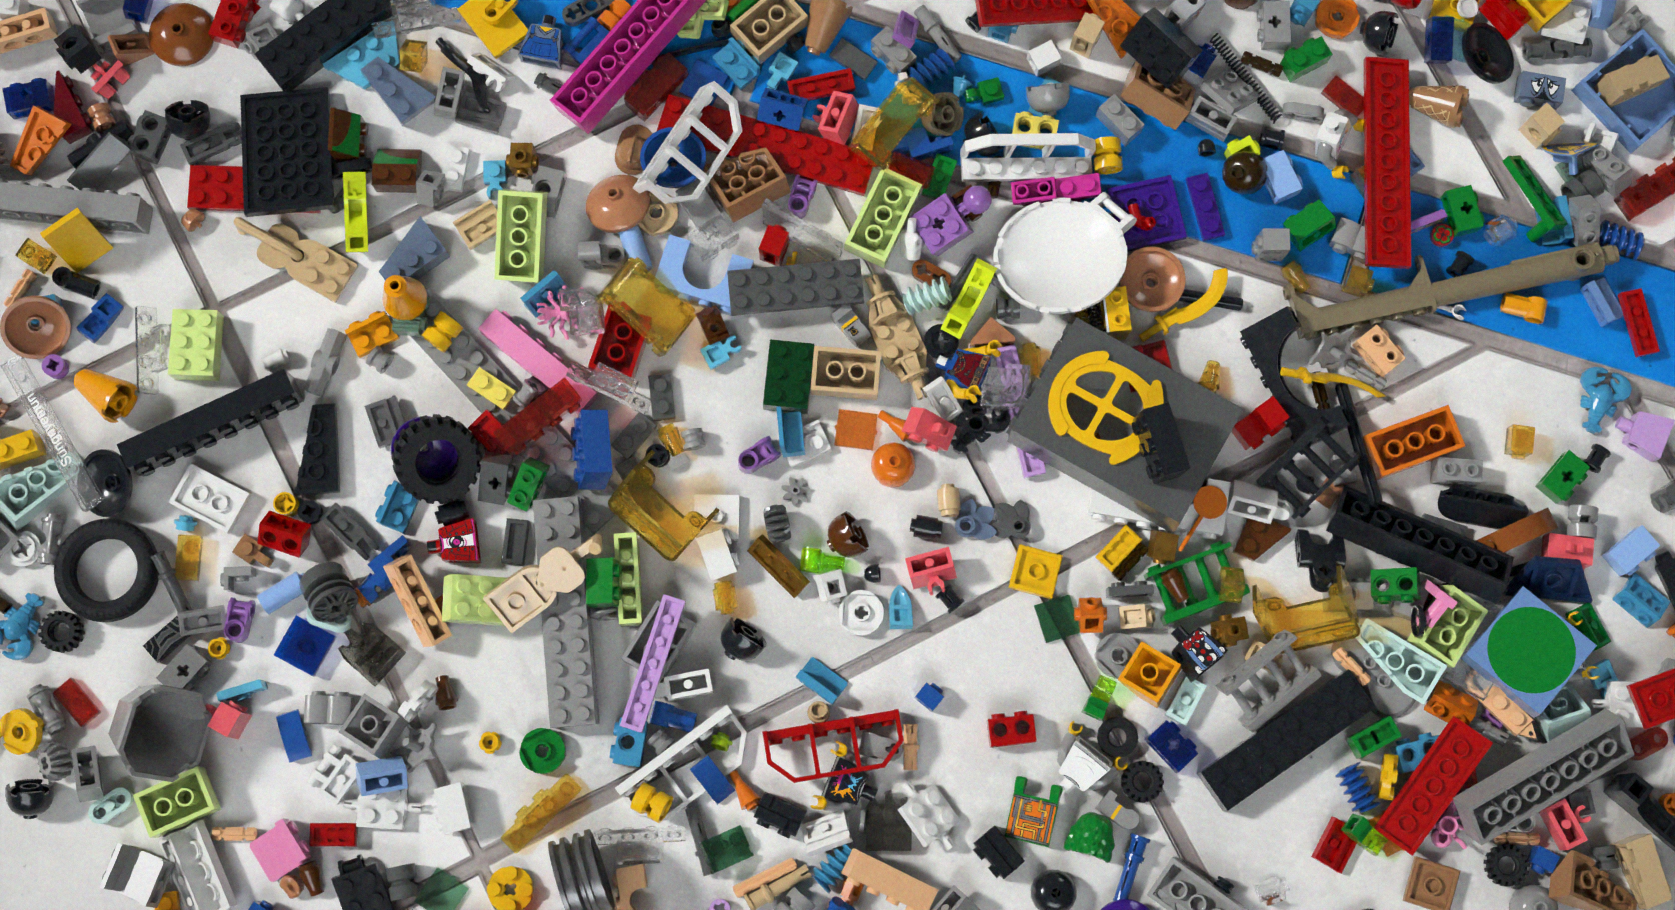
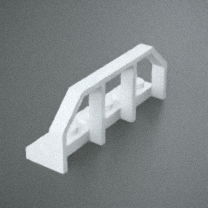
M715 81L700 87L633 186V189L638 193L648 190L665 204L698 199L742 133L737 100ZM714 92L729 104L733 133L726 143L699 121L702 116L701 110L711 103ZM691 125L721 150L707 173H704L679 152L680 147L678 145L681 140H685L690 134L691 130L689 128ZM670 157L676 159L701 180L692 195L669 197L656 186L657 180L655 179L666 170L669 165L667 161Z
M1079 133L988 134L966 140L960 150L962 182L1025 181L1047 177L1058 179L1092 174L1091 157L1096 151V143L1094 139ZM1056 145H1076L1085 149V157L1049 156ZM991 146H1005L1003 149L1004 158H967L969 152ZM1016 146H1044L1042 157L1010 158Z
M726 705L615 787V789L625 799L627 804L631 806L632 800L629 796L638 790L637 785L643 780L646 783L657 776L655 771L660 769L683 801V803L665 816L664 819L669 820L706 792L703 787L688 799L666 770L676 761L674 757L681 752L685 755L695 746L700 755L705 758L707 755L697 743V740L701 739V741H704L713 734L711 730L719 725L721 728L732 720L741 732L737 762L722 773L726 777L742 765L747 732ZM632 810L635 813V815L647 816V813L640 814Z

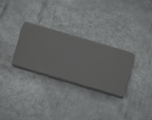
M108 132L67 181L79 190L83 188L96 190L130 152L131 148L124 139Z

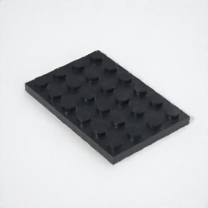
M321 87L240 95L245 217L335 209L333 157L328 151L329 88Z

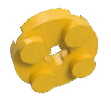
M19 708L6 713L0 720V737L3 736L6 742L3 745L9 752L16 755L36 751L42 740L44 722L42 718L37 717L34 712L26 708ZM19 727H21L23 730L22 736L21 732L18 730Z
M1385 753L1383 755L1378 798L1393 801L1394 787L1391 786L1397 782L1398 770L1393 768L1397 769L1398 755Z
M514 866L503 867L497 870L489 880L487 886L488 898L491 904L498 910H523L533 898V880L529 873L522 868ZM507 884L516 885L514 889L515 895H507L505 893L507 890L505 886Z

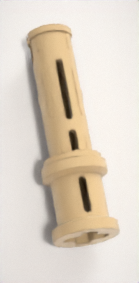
M806 864L768 886L762 884L757 891L749 895H743L750 910H756L766 903H773L774 897L811 878L812 875L808 871L809 869Z

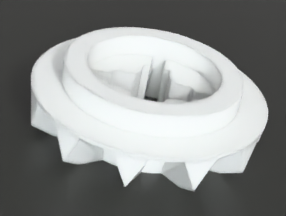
M28 531L16 532L20 538L5 552L6 558L15 566L33 565L39 559L37 554L41 546L40 539ZM21 543L25 546L30 545L27 549L28 556L24 553H18L21 550Z

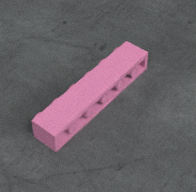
M495 309L478 328L480 333L529 374L537 378L576 413L579 414L581 410H588L599 397L596 392L597 387L589 380L586 382L579 378L581 374L572 366L569 368L562 364L564 360L555 352L550 354L546 351L545 348L547 346L541 340L536 338L534 341L529 337L530 332L520 324L517 327L512 323L513 318L503 310L500 313Z

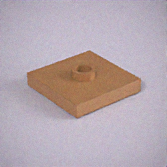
M1414 856L1402 901L1429 910H1450L1461 870Z

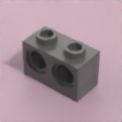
M145 110L143 115L137 120L136 131L134 135L130 136L128 145L133 156L158 165L172 133L167 126L165 117ZM158 123L156 129L150 130L152 124ZM144 143H149L145 150H141V146Z

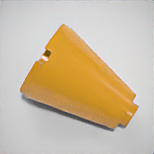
M392 275L384 283L383 306L386 312L397 320H413L420 316L426 308L427 291L422 283L415 278Z
M83 369L77 372L74 377L75 388L110 423L119 422L116 419L121 416L125 418L135 406L138 397L135 395L137 387L131 382L90 369Z

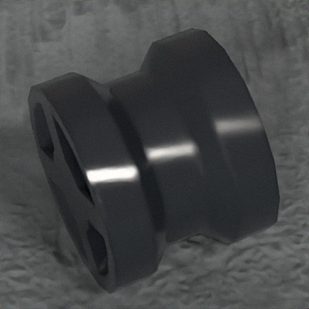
M653 444L646 450V460L654 467L661 468L669 463L670 452L661 444Z
M305 500L299 505L298 515L304 522L312 525L321 521L320 517L324 514V511L318 503L312 500Z

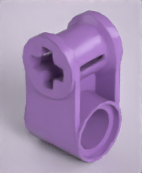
M798 174L795 176L788 200V213L793 219L799 220L806 216L811 199H813L816 191L817 180L803 179ZM799 203L803 205V208L795 210L792 206Z
M767 436L740 454L738 466L743 473L751 474L763 466L774 462L782 454L776 451L771 443V437ZM750 457L755 463L750 467H746L743 465L742 460Z
M233 597L230 598L224 626V634L227 638L236 643H242L248 638L255 613V601L244 602L238 601ZM236 626H240L241 633L233 637V629Z

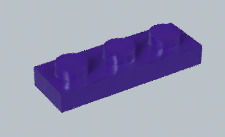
M1208 173L1187 177L1185 181L1202 241L1224 237L1225 232Z

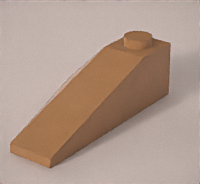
M1571 850L1550 876L1549 898L1564 905L1582 910H1636L1637 901L1620 885H1615L1608 878L1609 874L1605 871H1600L1594 865L1595 861L1575 850Z

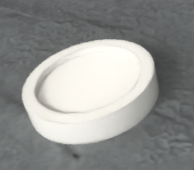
M1459 0L1457 11L1461 17L1469 19L1477 14L1478 4L1476 0Z

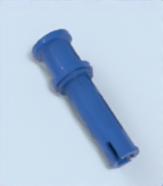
M1130 834L1132 839L1128 851L1124 853L1126 862L1113 901L1129 898L1139 863L1142 864L1144 862V851L1147 843H1150V839Z

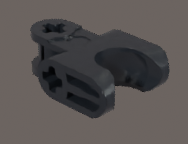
M1297 530L1295 537L1297 567L1309 568L1310 585L1314 590L1318 592L1329 591L1333 586V579L1336 576L1337 569L1344 570L1346 565L1344 539L1332 534L1329 544L1320 545L1312 541L1308 530Z

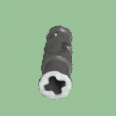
M1585 38L1583 44L1558 39L1542 40V42L1535 43L1524 41L1522 57L1524 60H1529L1530 58H1542L1543 60L1572 58L1573 56L1583 55L1587 58L1592 55V40Z

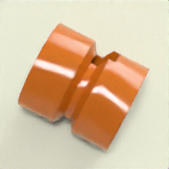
M614 0L609 5L610 10H604L597 18V21L609 32L632 7L625 0Z

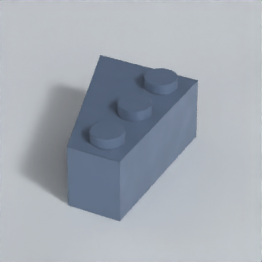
M379 57L360 69L362 75L401 126L420 114L436 100L435 95Z
M420 216L379 270V273L385 281L392 275L407 276L418 280L450 256Z

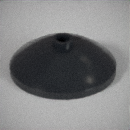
M1478 22L1469 26L1462 37V53L1470 70L1477 77L1488 83L1499 84L1506 81L1512 75L1514 69L1513 53L1507 40L1496 28L1487 23Z
M109 449L96 450L89 454L81 465L78 478L79 492L84 504L92 513L101 517L115 516L125 509L131 498L133 488L131 471L126 468L122 456L117 452Z

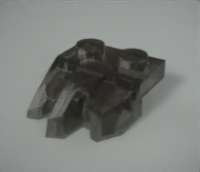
M362 622L360 634L353 629L344 632L350 643L348 646L342 645L338 650L346 662L376 687L406 652L375 624Z
M891 789L884 792L883 804H879L876 799L869 801L865 807V851H911L912 829L897 810L906 804L908 797L902 798L900 803L897 804L894 801Z

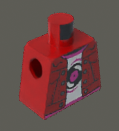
M474 518L439 528V539L427 541L428 554L441 553L442 561L446 563H481L477 521Z

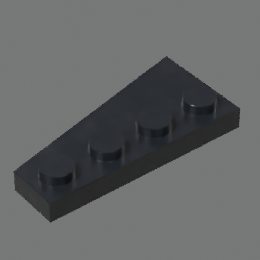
M335 403L312 405L306 443L302 452L301 467H299L297 475V486L294 490L295 496L340 493L337 406Z

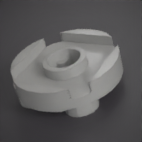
M1113 633L1104 637L1097 645L1095 660L1101 672L1109 677L1118 679L1139 646L1136 640L1123 633ZM1114 650L1117 652L1121 650L1123 652V661H1115L1112 652Z

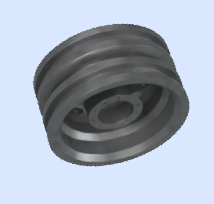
M584 830V836H581L579 833L573 834L572 843L566 837L560 838L559 844H556L554 840L548 842L550 861L565 910H616L607 872L591 830Z

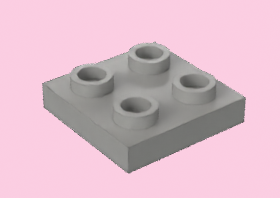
M1229 68L1203 81L1200 86L1202 91L1230 115L1256 102L1260 96L1252 86L1245 83Z

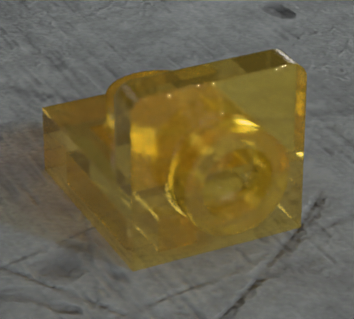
M1221 566L1219 573L1221 585L1219 600L1241 603L1245 589L1244 569Z

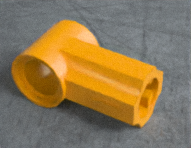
M1505 293L1501 300L1500 312L1523 317L1525 321L1530 323L1542 324L1548 301L1541 297L1531 296L1527 298Z

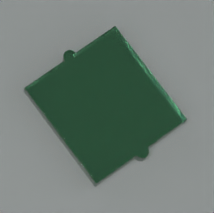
M1070 595L1056 599L1052 598V600L1049 599L1047 602L1034 605L1045 643L1059 639L1065 640L1068 636L1080 633L1079 623L1074 620V608Z
M437 867L421 890L420 896H417L414 902L426 910H455L469 888L457 881L456 876H450Z

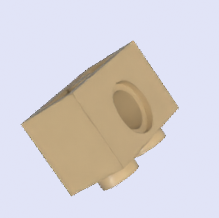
M1085 12L1073 35L1070 50L1089 59L1105 24L1101 17Z
M1546 103L1518 130L1535 148H1538L1542 143L1545 146L1549 144L1562 131L1560 126L1565 121Z

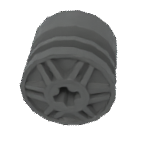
M324 562L310 568L301 577L299 582L301 592L308 603L312 616L317 621L323 623L334 622L346 617L356 608L358 596L354 591L353 585L350 583L345 568L341 564Z

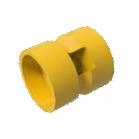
M1112 136L1095 139L1096 151L1094 155L1097 156L1094 158L1095 173L1114 174L1122 171V157L1118 156L1121 153V139Z
M440 311L433 319L434 325L428 326L421 336L438 350L445 353L452 344L451 338H457L464 328L449 315Z
M643 782L633 797L630 809L640 814L647 813L649 819L661 823L672 805L673 796L663 791L657 793L655 787Z

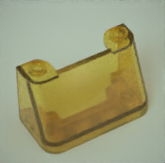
M630 257L593 298L601 305L603 303L608 306L611 305L609 309L615 311L642 335L648 345L653 343L652 351L658 357H662L670 351L696 318L694 314L696 310L689 303L685 302L684 304L645 268L646 264L640 258L636 257L634 259Z

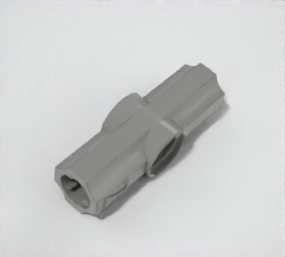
M327 329L320 349L316 350L311 361L312 369L304 386V391L323 397L331 375H334L338 369L339 355L346 340V334L335 329Z

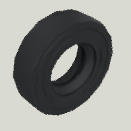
M1119 716L1109 718L1098 729V745L1108 756L1115 758L1125 757L1132 753L1137 746V729L1126 718ZM1115 728L1122 729L1126 734V741L1121 746H1115L1109 740V733Z

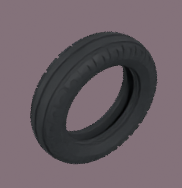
M106 518L88 522L74 530L62 543L54 563V581L57 591L63 602L74 613L83 618L97 622H114L125 619L143 608L156 590L159 572L150 557L158 553L156 547L143 530L127 521ZM106 539L120 540L132 549L136 557V579L131 588L121 597L111 601H95L88 597L79 585L77 578L79 560L83 553L96 542Z

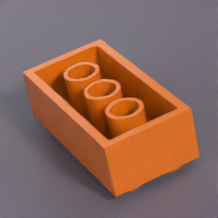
M1449 405L1364 436L1377 480L1432 461L1437 457L1446 456L1465 447Z

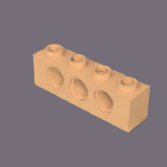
M45 8L1 20L0 54L58 37L53 16Z
M412 555L401 556L383 566L423 647L435 646L452 636L446 622H442V614Z

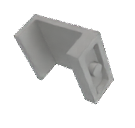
M126 0L76 1L79 8L83 11L94 37L92 39L93 44L101 54L112 50L107 38L109 35L140 34Z
M118 843L112 852V859L108 869L103 874L100 888L114 890L138 900V904L145 907L158 908L175 864L131 845Z

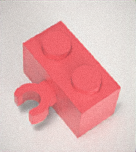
M833 91L827 108L821 104L817 105L816 108L822 114L819 116L813 115L812 117L815 122L820 123L818 130L823 138L842 145L846 144L859 106L852 94Z
M911 407L902 432L909 435V440L926 444L925 448L932 452H938V450L948 451L957 426L925 408Z
M1548 533L1543 536L1541 556L1578 559L1581 561L1583 570L1593 565L1594 539Z
M949 547L905 558L913 589L927 586L929 594L933 595L932 589L934 586H940L941 591L945 592L943 581L957 578Z
M231 700L229 703L221 702L218 708L208 703L205 705L212 715L207 726L229 738L239 739L252 717L251 714L246 712L248 710L247 707Z
M1565 798L1556 801L1539 812L1559 850H1570L1587 841L1588 839L1579 823H1587L1591 820L1590 816L1581 818L1579 812L1585 808L1584 805L1576 806L1572 811Z

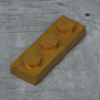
M763 534L747 550L793 598H796L810 583Z

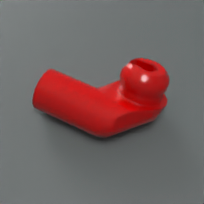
M1138 203L1128 206L1129 214L1137 218L1134 226L1144 231H1150L1155 227V219L1141 215Z

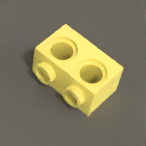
M1025 111L1016 113L1012 134H1041L1040 130L1044 128L1048 129L1051 133H1057L1059 120H1055L1054 117L1043 115L1042 117L1033 116L1032 113ZM1026 125L1030 130L1023 132L1019 129V126ZM1024 146V147H1029V148H1035V149H1041V150H1042L1044 146Z

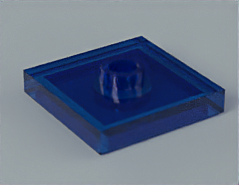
M296 615L276 649L274 656L315 677L337 637Z

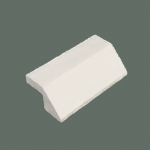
M203 819L194 822L183 830L168 834L158 841L165 860L175 864L171 875L186 910H229L238 905Z

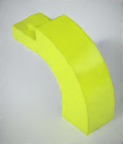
M343 172L346 252H368L366 172Z
M977 258L958 298L948 312L941 330L961 339L992 282L997 270L996 267Z

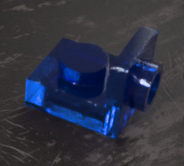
M1206 42L1204 45L1198 44L1203 51L1188 69L1201 78H1204L1218 56L1215 53L1216 48Z

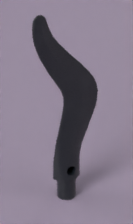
M442 37L438 38L435 43L441 49L440 51L470 77L479 106L485 113H489L490 109L486 100L485 74H480L473 70V66L467 63V59L458 54Z

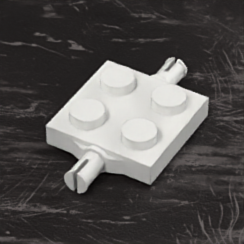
M1607 681L1605 698L1591 700V703H1595L1591 704L1592 709H1608L1623 719L1625 727H1643L1626 687L1638 681Z
M910 781L904 784L902 787L910 798L906 804L897 810L922 845L926 847L931 842L940 839L947 850L955 846L956 844H954L947 833L961 820L936 785L933 783L925 790L917 792Z
M407 788L361 796L360 793L357 799L344 798V803L351 804H343V808L357 810L356 827L404 830V822L408 812L421 813L422 803H409Z

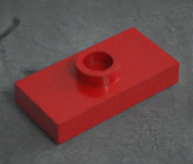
M310 823L309 846H357V823Z

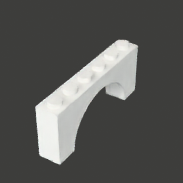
M1208 478L1204 486H1215L1221 489L1226 496L1228 504L1231 482ZM1091 489L1087 515L1092 516L1093 520L1105 521V518L1113 519L1114 523L1120 525H1127L1130 522L1136 523L1138 528L1149 529L1150 526L1159 527L1158 531L1170 533ZM1193 503L1176 531H1181L1180 534L1187 536L1199 516ZM1226 510L1215 519L1203 517L1192 536L1194 534L1203 535V539L1216 540V537L1220 538L1224 531Z

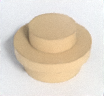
M821 701L812 703L807 711L808 718L813 723L826 722L830 717L829 706Z

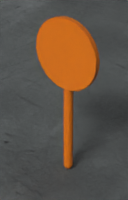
M1204 486L1198 490L1193 500V505L1199 516L1178 549L1180 552L1183 551L1203 517L1215 519L1226 510L1227 499L1221 489L1215 486Z

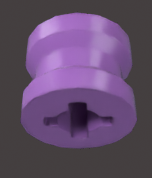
M51 354L43 359L42 370L53 379H62L69 372V364L59 355Z

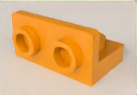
M376 311L362 322L355 321L348 326L349 328L345 330L359 358L370 354L378 345L384 347L400 339L392 331V322L385 311Z

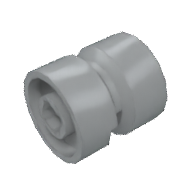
M1570 505L1568 508V519L1571 523L1567 524V535L1596 540L1597 526L1594 523L1598 521L1599 508L1590 505Z
M793 887L785 896L786 901L780 902L774 910H813L816 905L798 889Z

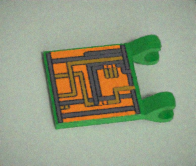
M1017 776L1004 837L1049 847L1063 787L1052 785L1049 800L1027 795L1024 792L1028 779Z

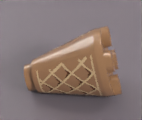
M1462 85L1410 87L1409 105H1411V108L1449 128H1460L1463 120V110L1461 109L1462 106H1467L1470 95L1468 94L1469 89Z

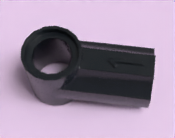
M58 267L52 273L53 282L63 290L72 291L93 300L98 295L101 283L98 280L71 271L66 267ZM69 274V280L61 283L62 276Z

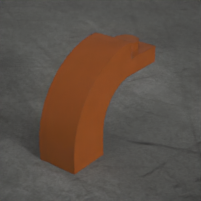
M1545 508L1476 541L1501 552H1506L1558 528L1549 508Z

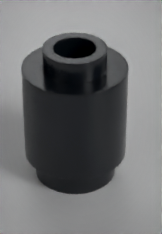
M455 500L437 506L439 511H435L438 524L443 523L444 527L464 521L465 518L470 517L464 500Z
M917 515L916 519H911L909 532H914L913 537L930 540L940 539L943 521H939L935 517Z

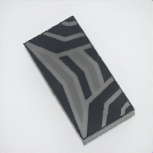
M177 615L148 640L143 647L157 663H160L191 635H180Z

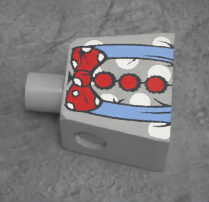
M1175 0L1168 6L1164 16L1183 31L1199 16L1206 4V0Z

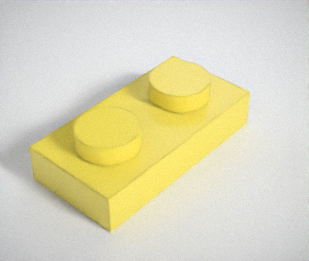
M480 367L467 384L470 389L503 411L512 401L514 394L517 393L514 389Z

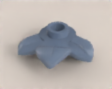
M972 498L965 501L961 505L960 517L955 523L957 534L965 538L973 536L978 540H986L993 537L997 531L989 524L993 519L995 509L988 506L977 508ZM967 523L970 525V529L964 530L962 525Z

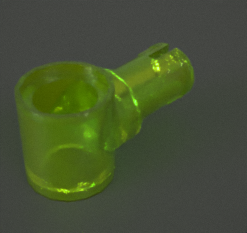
M802 548L800 571L819 573L824 568L844 570L845 557L825 555L818 548Z

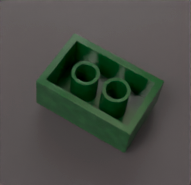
M770 339L763 410L777 411L776 407L781 406L783 412L801 411L802 414H808L814 344Z

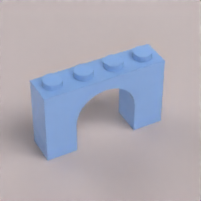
M669 234L653 282L654 289H657L656 292L665 296H669V294L676 295L679 300L684 302L696 301L699 302V306L704 308L716 305L721 313L731 315L727 272L722 282L713 288L699 289L692 286L684 277V268L692 247L691 241ZM732 254L727 271L754 268V260Z

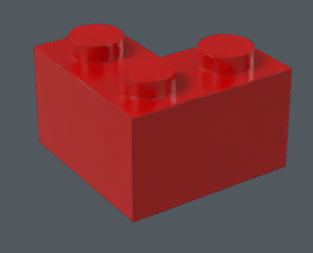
M1272 396L1236 423L1231 432L1245 450H1248L1250 447L1255 450L1264 443V437L1268 434L1273 437L1287 426L1285 421L1289 418V415L1276 398Z

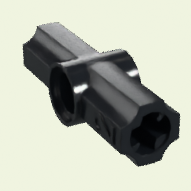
M123 119L104 132L99 131L90 135L86 140V144L67 155L68 160L75 169L78 168L108 132L124 139L126 142L131 135H134Z

